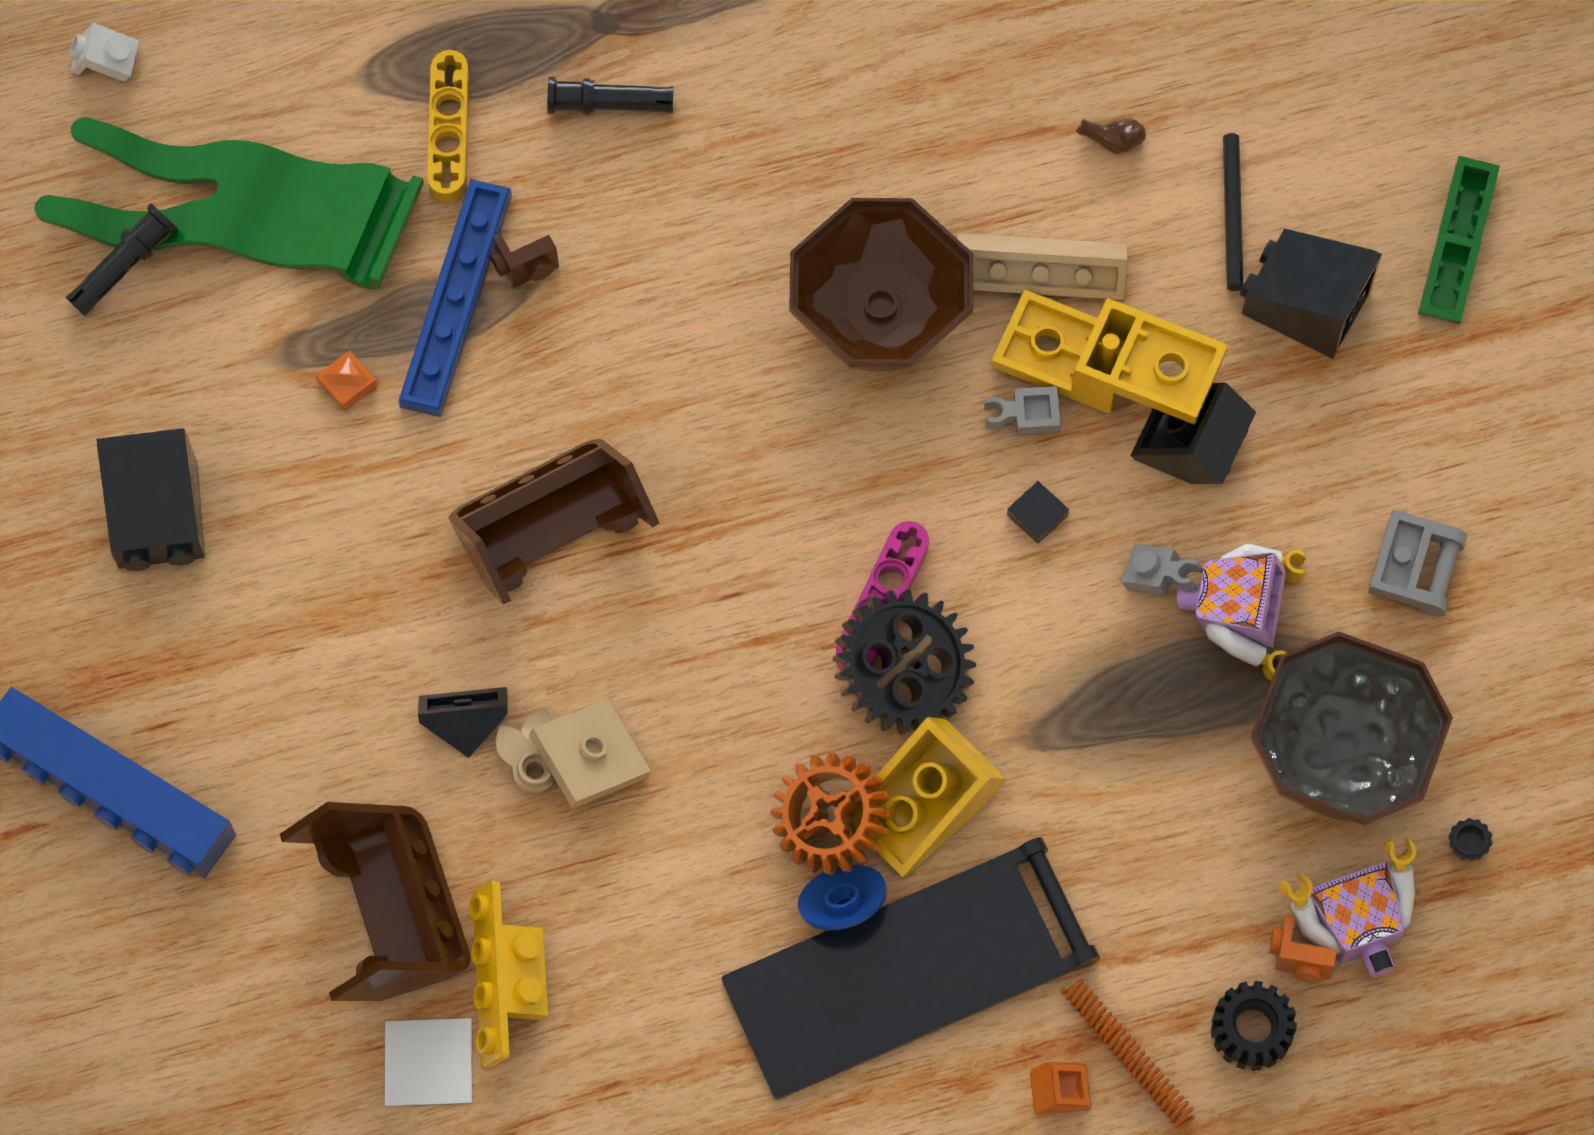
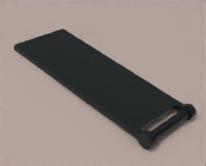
M1038 837L1029 840L1010 852L881 907L869 919L858 925L840 930H827L724 975L722 983L774 1099L780 1100L1060 976L1096 963L1100 956L1096 947L1089 945L1046 857L1048 848L1043 838ZM1030 862L1073 953L1069 956L1061 958L1017 867L1019 864Z

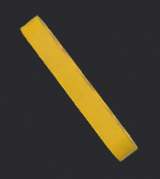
M454 50L438 53L433 58L430 68L427 179L430 194L441 203H453L461 199L467 187L470 75L467 59L463 54ZM451 65L455 66L456 69L453 73L454 87L447 86L445 77L447 66ZM446 100H454L461 105L459 111L450 116L439 113L438 106ZM444 137H454L460 142L458 148L449 153L441 152L436 146ZM443 165L450 166L453 181H451L449 188H442L441 183L444 180Z

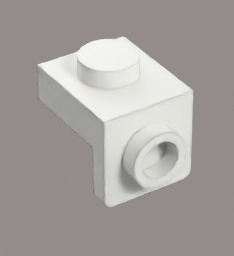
M92 23L82 35L77 33L71 43L69 57L74 58L71 73L80 75L85 68H89L126 82L131 77L139 40Z

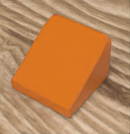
M1046 1062L1030 1071L1035 1114L1067 1113L1091 1109L1086 1064Z

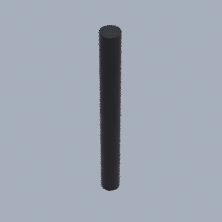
M1228 133L1223 136L1226 278L1228 290L1240 291L1244 285L1240 137L1238 134Z

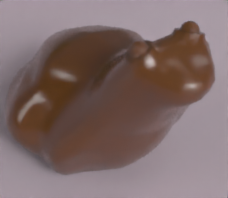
M1131 118L1117 119L1104 125L1088 122L1083 119L1080 126L1076 129L1079 135L1096 141L1106 150L1115 154L1125 153L1146 139L1144 126Z

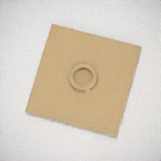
M609 699L534 727L529 735L572 809L643 781L651 773L650 768Z

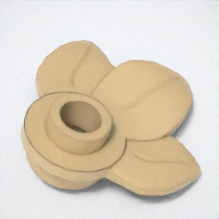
M541 708L533 713L525 721L520 731L508 726H499L495 742L499 758L512 768V776L516 785L523 791L533 794L548 790L555 782L554 777L529 736L534 727L553 720L545 708ZM529 767H537L542 771V776L537 779L530 778L526 770Z

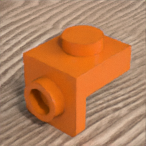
M1285 915L1281 928L1273 927L1270 940L1269 954L1277 955L1275 970L1294 973L1296 979L1305 982H1320L1321 978L1329 980L1335 966L1337 950L1291 941L1295 916Z

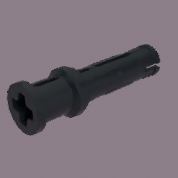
M549 77L548 114H554L556 110L581 111L583 115H590V113L594 114V109L673 113L674 86L595 84V80H591V78H584L582 82L557 81L555 77Z
M152 203L147 206L148 212L131 230L125 229L122 232L123 235L120 237L122 241L78 287L65 297L85 317L140 259L144 261L147 258L150 259L153 256L152 250L169 232L174 234L178 230Z

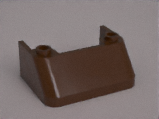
M602 439L582 443L461 505L449 515V520L486 587L503 605L511 601L508 592L518 588L523 583L522 578L527 573L526 564L600 526L605 530H614L615 533H622L635 527L638 524L639 518L651 527L660 524L633 463Z
M326 802L279 834L282 842L315 844L319 863L326 871L337 877H350L375 956H368L358 963L356 976L329 992L331 1001H383L452 978L469 966V948L426 820L417 810L408 806Z

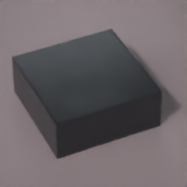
M1039 481L1007 509V516L1037 544L1067 518L1069 514V509Z

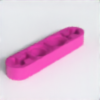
M906 521L894 527L854 609L860 605L868 609L866 601L875 595L882 602L883 594L890 591L879 583V577L886 571H897L904 579L903 584L893 590L897 599L900 593L906 589H911L928 551V533L922 525L917 522ZM909 536L916 537V545L918 547L911 546L909 548L904 563L899 559L902 551L901 540L906 541ZM852 612L849 619L856 620ZM845 630L842 635H850ZM837 645L836 655L845 652L844 648ZM868 650L867 660L873 667L879 654L873 650ZM837 663L840 671L845 669L844 664Z

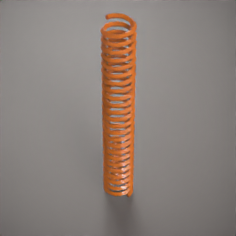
M1079 979L1067 990H1065V987H1062L1061 994L1066 995L1065 1000H1070V1005L1075 1006V1011H1080L1079 1016L1084 1017V1022H1089V1027L1094 1028V1033H1099L1098 1038L1103 1039V1044H1108V1050H1113V1055H1118L1117 1061H1122V1066L1127 1067V1072H1132V1078H1137L1136 1083H1141V1089H1146V1094L1151 1095V1100H1156L1155 1105L1161 1106L1160 1111H1166L1165 1117H1170V1122L1175 1123V1128H1182L1193 1121L1195 1116L1191 1115L1182 1122L1193 1111V1107H1189L1177 1116L1188 1105L1189 1101L1183 1102L1172 1111L1184 1099V1096L1180 1095L1175 1101L1167 1105L1179 1094V1090L1173 1091L1168 1097L1163 1099L1174 1088V1084H1170L1165 1090L1157 1094L1169 1083V1079H1165L1153 1088L1164 1077L1165 1073L1159 1074L1148 1083L1160 1071V1068L1156 1067L1147 1076L1143 1077L1155 1066V1062H1151L1139 1071L1150 1060L1149 1056L1133 1067L1145 1055V1051H1141L1128 1061L1132 1055L1140 1050L1141 1045H1137L1124 1055L1136 1043V1040H1131L1125 1047L1118 1050L1131 1038V1034H1127L1118 1043L1114 1044L1117 1039L1126 1033V1029L1120 1030L1114 1037L1110 1038L1113 1033L1121 1028L1122 1023H1117L1110 1031L1104 1034L1117 1021V1018H1112L1099 1028L1112 1016V1012L1106 1013L1099 1021L1095 1022L1098 1017L1107 1011V1007L1104 1006L1095 1015L1090 1017L1094 1011L1102 1006L1103 1001H1098L1091 1009L1085 1012L1098 999V996L1094 995L1084 1005L1080 1006L1093 994V990H1089L1080 999L1076 1000L1079 995L1088 989L1089 985H1083L1076 993L1071 995L1075 989L1084 983V979Z

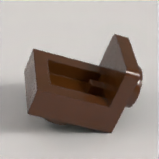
M501 234L492 237L495 252L490 254L491 261L500 277L507 275L513 288L530 280H542L559 267L557 248L550 235L510 252Z

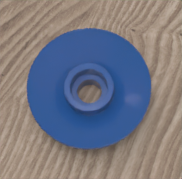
M853 865L852 871L849 873L837 867L834 875H827L823 872L804 887L798 899V909L802 919L814 928L822 930L849 928L869 919L881 908L887 895L886 883L878 871L867 866Z

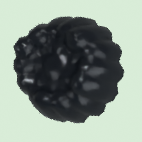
M1467 818L1465 821H1458L1457 825L1451 828V833L1448 836L1453 854L1462 860L1468 861L1482 859L1483 855L1489 852V848L1493 843L1491 840L1492 833L1488 831V826L1482 824L1478 819Z

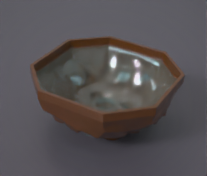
M1338 631L1281 655L1250 738L1278 794L1318 814L1367 825L1423 801L1453 717L1424 662Z

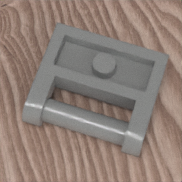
M1392 510L1368 593L1420 608L1422 612L1431 616H1444L1448 606V600L1445 596L1458 551L1464 549L1467 534L1460 529ZM1431 540L1438 542L1441 545V550L1429 591L1416 588L1429 541Z

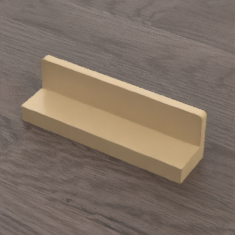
M967 233L958 234V240L973 253V290L1022 294L1025 289L1038 295L1124 300L1128 261L1126 244Z

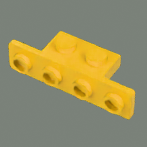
M489 881L474 891L469 903V916L474 924V942L471 948L472 962L476 965L477 981L473 1000L475 1007L478 1009L479 1019L476 1048L481 1056L482 1068H492L509 1058L508 1018L542 1020L548 1016L543 928L502 924L500 882Z

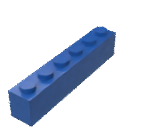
M12 686L1 699V761L8 763L10 758L23 765L22 772L33 781L41 785L49 781L59 787L58 794L70 804L78 808L83 803L96 810L94 816L104 825L113 830H116L120 825L133 833L130 838L146 851L153 853L156 848L169 856L167 859L168 863L183 874L189 876L194 871L204 878L207 877L236 836L228 819Z

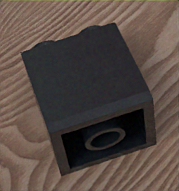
M1284 228L1277 242L1270 239L1264 248L1259 260L1264 265L1258 275L1250 273L1242 287L1240 296L1245 298L1242 314L1333 359L1371 293L1382 254L1372 249Z
M185 428L98 438L97 450L110 549L118 569L125 568L130 571H141L149 568L152 564L160 563L181 566L192 563L194 559L205 558L198 462Z

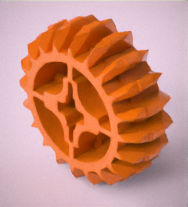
M830 752L826 757L824 765L819 756L813 755L810 758V770L803 764L797 763L795 764V771L799 776L795 780L787 775L782 777V782L789 786L786 794L781 791L774 793V798L782 802L783 806L782 808H774L770 812L772 817L783 820V822L775 825L772 830L777 836H786L779 846L785 852L793 851L791 860L794 863L800 865L806 861L807 870L814 873L822 866L824 873L827 875H834L839 864L842 871L849 873L852 871L853 857L862 865L868 863V857L864 853L867 847L874 852L881 851V846L873 840L876 834L881 836L889 835V829L879 825L880 820L892 818V811L880 808L879 806L887 803L890 800V795L886 791H877L883 783L881 777L878 775L869 777L871 767L864 762L856 767V759L853 756L846 755L840 763L839 756L834 752ZM842 779L851 781L855 787L848 792L842 790L835 795H830L820 784L829 780ZM808 796L811 808L807 816L801 820V825V808L805 798ZM860 802H862V820L855 832L852 827V817L861 808ZM831 805L836 808L833 811L836 817L833 822L826 820L829 817L826 809ZM832 832L834 836L840 838L843 844L834 848L821 849L813 847L808 840L815 835L820 838L822 835Z

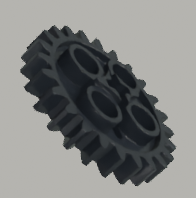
M910 589L900 593L898 599L893 590H890L883 594L882 602L875 595L866 601L868 609L861 605L854 609L852 612L856 620L848 619L842 624L844 630L850 635H841L835 640V643L844 648L845 652L838 653L833 657V661L844 664L845 668L834 675L835 679L847 680L849 686L841 692V695L849 696L854 694L857 698L851 710L854 712L862 707L868 709L865 718L866 723L881 717L882 731L890 729L896 722L899 734L908 732L911 724L916 731L927 717L942 718L943 715L949 718L955 715L957 711L953 703L961 704L967 700V696L959 688H968L974 684V681L964 675V672L976 667L975 662L965 659L964 654L974 649V645L962 644L960 640L968 631L967 627L955 630L952 626L958 614L955 612L944 617L941 614L944 606L943 601H939L932 607H929L927 593L921 594L913 602ZM899 621L905 622L911 628V641L905 640L900 636L897 628ZM929 635L932 638L931 643L906 664V669L895 674L882 689L879 688L877 682L902 661L903 655L915 649L924 637ZM868 650L877 652L881 657L882 667L880 670L873 668L867 660ZM928 654L935 655L940 660L942 666L940 674L933 672L928 666ZM898 683H903L910 689L912 695L910 703L904 702L898 696Z

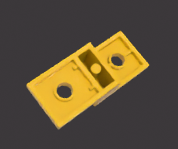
M1024 289L992 358L991 368L1039 387L1057 386L1058 394L1108 414L1111 413L1118 395L1195 425L1226 355L1228 344L1109 298L1106 299L1097 318ZM1042 336H1051L1058 341L1059 347L1053 351L1046 352L1039 349L1035 342ZM1165 361H1175L1180 364L1183 372L1176 377H1168L1160 371L1159 365Z

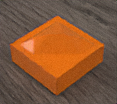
M350 350L316 375L318 383L343 411L377 387L376 379Z

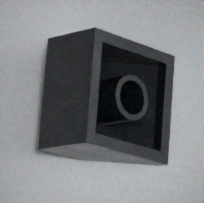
M1226 382L1213 383L1195 425L1152 409L1130 456L1140 463L1190 484H1223L1230 472L1236 454L1248 433L1256 411Z

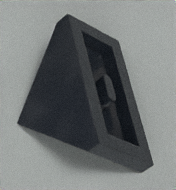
M507 687L419 696V723L468 758L508 714Z

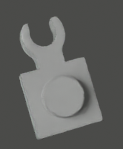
M1057 386L1014 389V401H1006L1000 397H989L985 400L984 410L997 409L1001 412L999 417H986V428L1000 429L1007 424L1016 423L1017 435L1060 433L1061 423Z
M1135 544L1121 582L1127 590L1165 596L1170 584L1178 585L1183 591L1194 592L1198 587L1192 579L1185 577L1191 572L1203 573V568L1195 559L1185 558L1180 560V556L1175 549Z

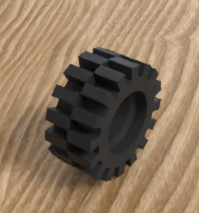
M1247 981L1239 983L1237 989L1234 990L1231 987L1227 990L1224 997L1220 998L1211 1021V1037H1215L1214 1046L1217 1052L1222 1050L1225 1053L1223 1059L1228 1063L1233 1059L1238 1062L1237 1068L1243 1070L1246 1065L1252 1066V1071L1261 1070L1262 1065H1267L1269 1068L1275 1065L1279 1058L1282 1060L1292 1044L1297 1029V1022H1294L1296 1016L1295 1009L1288 1006L1290 999L1285 993L1280 997L1276 993L1278 988L1270 985L1269 989L1262 987L1263 982L1255 981L1253 986H1248ZM1247 1010L1262 1012L1271 1023L1270 1035L1259 1042H1251L1244 1039L1236 1028L1237 1017Z

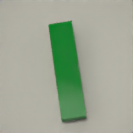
M1458 156L1418 314L1460 324L1500 168L1499 165Z

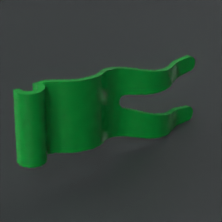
M89 117L79 118L71 126V134L76 142L98 150L145 175L179 184L206 182L216 184L217 190L209 198L198 199L159 210L178 230L174 234L169 232L153 250L182 245L209 246L277 267L337 270L339 275L348 282L366 289H378L381 286L424 184L423 178L412 175L410 182L400 180L392 175L391 168L373 163L330 164L294 156L272 146L251 141L223 140L197 146H173L142 138L120 127ZM52 195L40 197L34 206L39 220L71 230L112 247H116L122 241L120 237L125 229L131 230L148 212L115 209L89 201Z

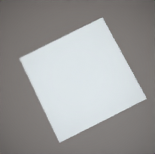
M472 1018L385 1021V1106L472 1103Z

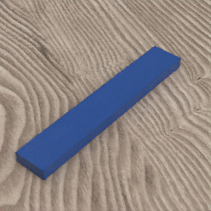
M473 179L470 180L398 403L400 408L441 417L490 266V254L495 250L492 237L500 234L512 197L511 188Z

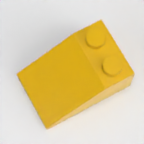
M927 717L877 774L883 780L881 787L877 791H886L890 795V800L879 807L892 811V818L880 820L879 825L889 829V835L881 836L876 834L873 840L881 846V851L878 853L903 878H906L971 820L1007 781V778L946 719ZM860 802L861 808L852 817V827L856 831L862 820V802Z

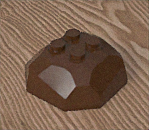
M851 198L790 251L789 311L796 320L850 369L865 371L907 370L973 313V253L913 198Z

